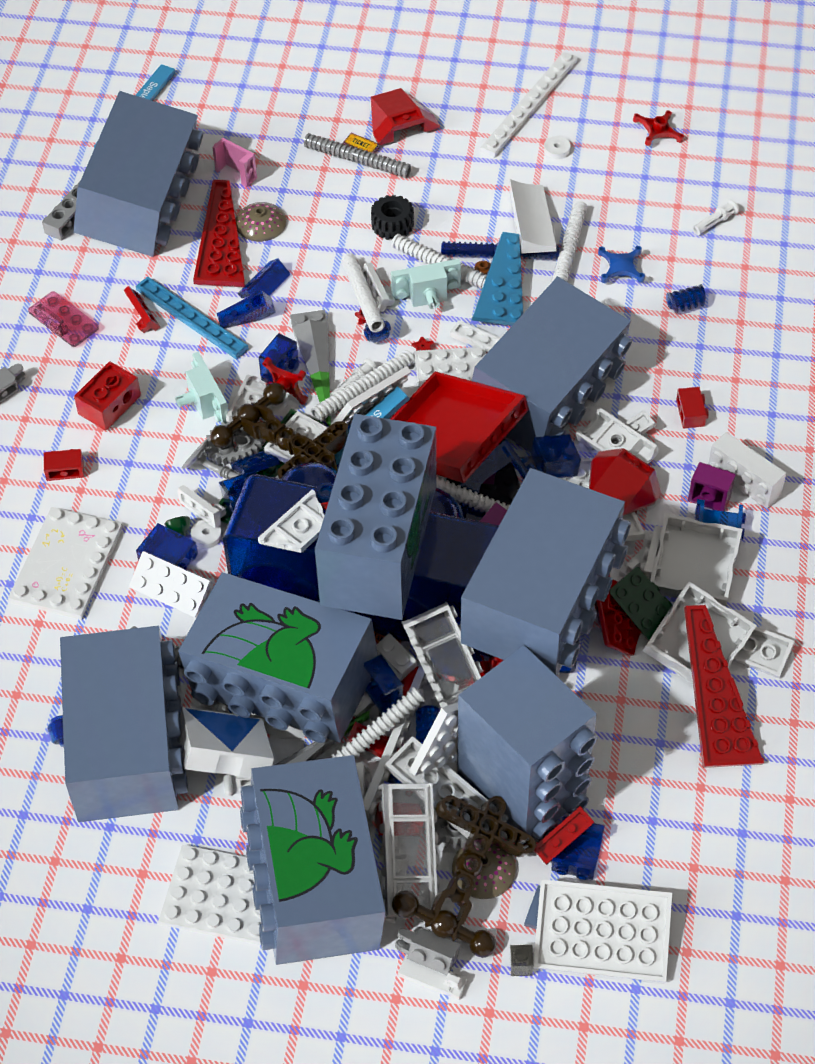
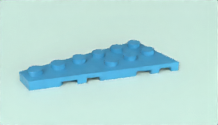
M502 232L471 320L512 326L523 314L519 234Z

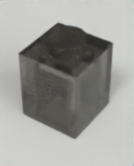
M510 945V975L533 976V946Z

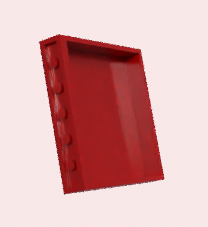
M435 371L391 419L435 426L436 475L465 483L528 412L529 408L525 395Z

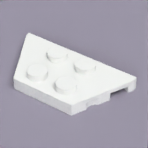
M247 374L226 415V422L233 421L232 417L237 416V410L242 405L251 404V402L256 403L263 397L266 384L261 381L258 383L253 381L252 376Z
M312 489L258 537V543L300 553L309 547L318 538L325 516L323 508L316 498L315 491Z

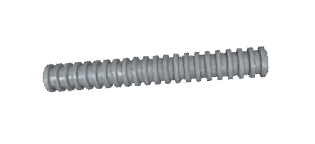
M308 133L304 138V147H309V149L318 150L319 152L323 151V153L332 154L333 156L337 155L339 158L342 157V159L351 160L352 162L356 161V163L361 165H370L371 168L375 167V169H380L381 171H389L390 174L394 173V175L403 176L404 178H407L411 172V164H406V162L401 163L399 160H392L386 156L382 157L380 154H373L367 150L363 151V149H358L357 147H349L347 144L344 145V143L335 142L334 140L330 141V139L321 138V136L312 135L311 133Z

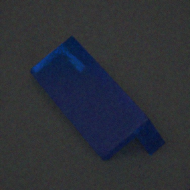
M279 258L271 260L238 292V295L241 298L249 296L256 306H260L290 276V272Z

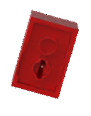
M109 361L74 395L78 415L106 431L141 396L138 377Z

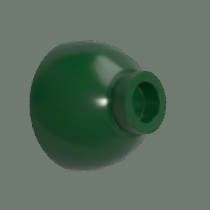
M189 516L175 517L167 520L164 525L168 532L175 535L176 539L187 536L186 532L190 528L191 519Z

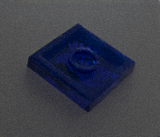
M261 451L233 461L231 467L240 474L247 476L280 463L278 457L266 451Z

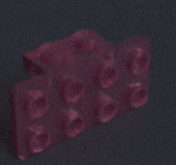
M55 291L50 292L28 308L30 315L72 347L78 346L99 330L96 322Z

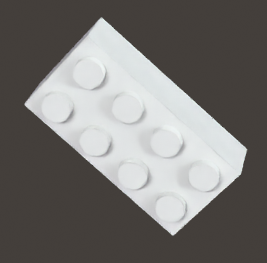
M727 432L712 444L708 464L736 474L733 486L738 488L743 494L748 495L756 503L767 509L781 496L786 477L785 471Z

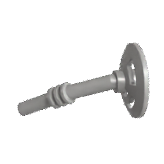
M207 439L201 443L182 466L185 469L194 463L201 464L225 479H233L243 484L249 483V477L238 474L228 467H221L206 459L204 452L208 444Z

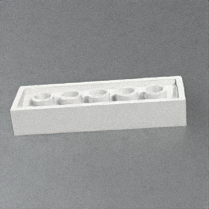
M510 179L509 193L517 233L519 234L521 253L556 251V242L543 185L525 184Z
M756 626L733 661L780 679L795 641Z
M413 736L384 766L386 770L403 784L433 783V789L436 791V800L433 802L434 810H436V804L440 800L450 795L478 809H481L483 803L487 801L482 794L446 764L440 768L431 769L427 773L414 776L409 769L422 744ZM424 790L412 791L425 802ZM491 803V809L497 812V807ZM464 812V819L470 822L469 814ZM504 814L501 821L506 823L508 817ZM447 821L468 839L470 832ZM483 822L484 830L489 831L488 824ZM474 841V845L481 850L480 843Z

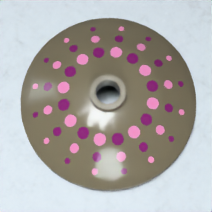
M256 202L245 206L239 211L235 219L238 233L242 237L256 242L272 240L278 237L286 227V216L283 210L268 202Z
M493 844L484 853L486 856L482 859L488 863L483 864L481 873L473 881L474 885L470 894L473 898L491 899L505 893L514 881L516 864L513 855ZM462 847L456 852L453 858V878L455 877L453 873L456 871V860L464 850ZM466 860L467 868L472 870V863ZM458 879L457 884L459 888L464 890L465 885L463 881Z

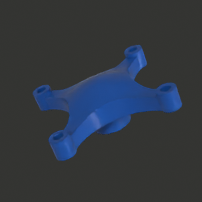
M636 246L634 251L622 254L610 253L605 250V247H599L598 255L604 257L610 266L608 272L601 275V282L607 283L609 279L615 276H630L637 279L640 283L644 282L645 274L639 273L633 264L634 259L641 255L642 247Z

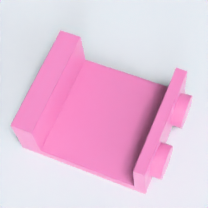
M225 138L214 144L212 148L215 172H220L226 165L239 171L241 184L246 188L257 179L254 153Z

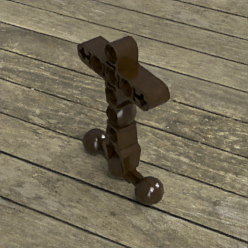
M273 382L264 388L263 397L256 403L251 402V404L242 405L237 410V416L232 417L233 421L229 425H218L213 428L210 433L212 444L218 448L230 446L233 442V434L243 427V430L254 439L259 440L262 438L275 444L281 450L289 451V454L294 456L281 466L277 472L280 486L285 491L295 489L315 471L325 477L335 475L337 473L335 454L345 447L349 434L347 424L343 421L335 422L314 440L297 433L292 428L286 427L284 423L281 424V421L274 417L273 410L267 408L269 405L277 406L282 404L286 399L285 388L280 383ZM260 417H261V418L264 419L266 422H263V423H262V422H258V421L260 420Z
M446 796L436 804V813L441 818L470 832L465 849L456 860V871L453 873L455 877L449 881L444 891L436 895L431 910L420 905L417 896L413 892L404 890L396 893L393 897L392 908L394 913L401 918L406 919L415 916L425 921V928L431 926L432 932L437 937H451L453 942L460 939L468 943L471 952L477 957L486 958L491 956L496 949L497 942L495 936L487 930L473 932L462 926L472 908V902L469 898L474 885L473 881L476 880V877L482 871V859L485 858L486 855L484 853L489 850L491 844L516 857H524L535 850L536 842L534 838L501 821L506 810V802L499 796H493L485 801L481 809L455 796ZM491 803L496 805L497 812H494L491 809ZM464 812L469 814L470 822L464 819ZM483 822L488 824L489 831L484 830ZM501 832H505L507 834V841H505L501 837ZM474 841L480 843V851L475 848ZM466 860L472 863V870L467 868ZM458 879L463 881L465 885L464 890L459 888L457 884ZM446 898H450L453 903H457L460 906L457 918L451 911L441 910Z

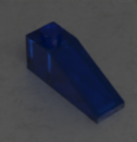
M261 290L218 312L217 316L220 326L225 329L260 321L276 313L272 298Z

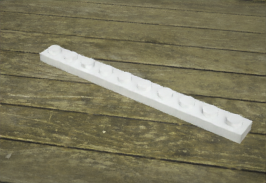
M563 51L481 145L480 152L495 158L577 63L578 57Z
M429 649L425 652L434 669L436 665L434 650ZM421 664L409 692L415 687L423 695L424 690L422 688L424 685L427 686L429 681ZM418 706L414 707L415 710H411L409 715L406 714L405 719L401 718L400 723H395V727L392 730L363 800L367 822L370 815H374L376 812L377 798L382 797V791H378L377 787L383 784L384 781L388 782L391 773L384 766L397 752V749L403 746L404 732L408 733L411 725L409 720L411 716H415Z

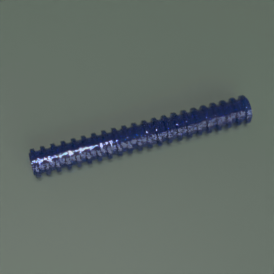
M442 241L441 253L447 256L453 255V257L455 255H458V257L469 255V257L480 256L482 258V256H485V258H488V256H491L493 258L498 243L494 244L491 242V244H488L486 242V244H483V242H480V244H477L475 242V244H472V242L461 243L459 241V243H456V241H453L451 243L448 241V243H445V241ZM556 245V251L522 254L520 248V257H523V259L528 257V259L539 258V260H542V258H545L547 260V258H550V260H553L555 258V260H558L559 245Z

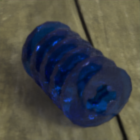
M702 284L692 288L687 287L685 290L680 289L679 292L673 291L666 294L667 305L676 314L679 312L678 308L684 312L685 306L688 310H691L692 304L694 308H698V303L702 307L705 305L706 295Z
M425 705L418 708L415 713L416 739L421 744L424 743L440 712V708L436 706Z

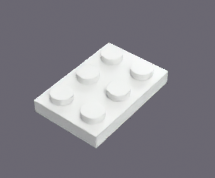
M299 411L285 424L286 427L294 429L297 433L311 440H314L328 428ZM270 442L264 447L266 453L284 463L294 456L290 455L289 451L281 450Z

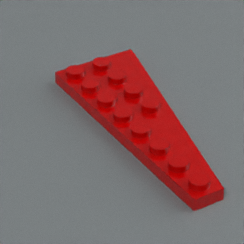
M230 180L212 181L194 272V284L245 287Z
M706 605L685 606L684 611L703 768L763 765L764 758L761 757L757 739L754 738L751 724L743 709L744 705L734 678L731 677L728 662L723 656L721 644L714 632V625Z

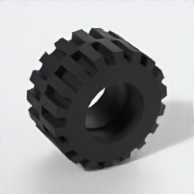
M386 195L384 198L380 197L379 201L376 200L371 207V225L376 235L379 234L381 238L385 237L386 240L393 239L397 234L408 236L414 227V208L412 203L407 198L403 199V196Z

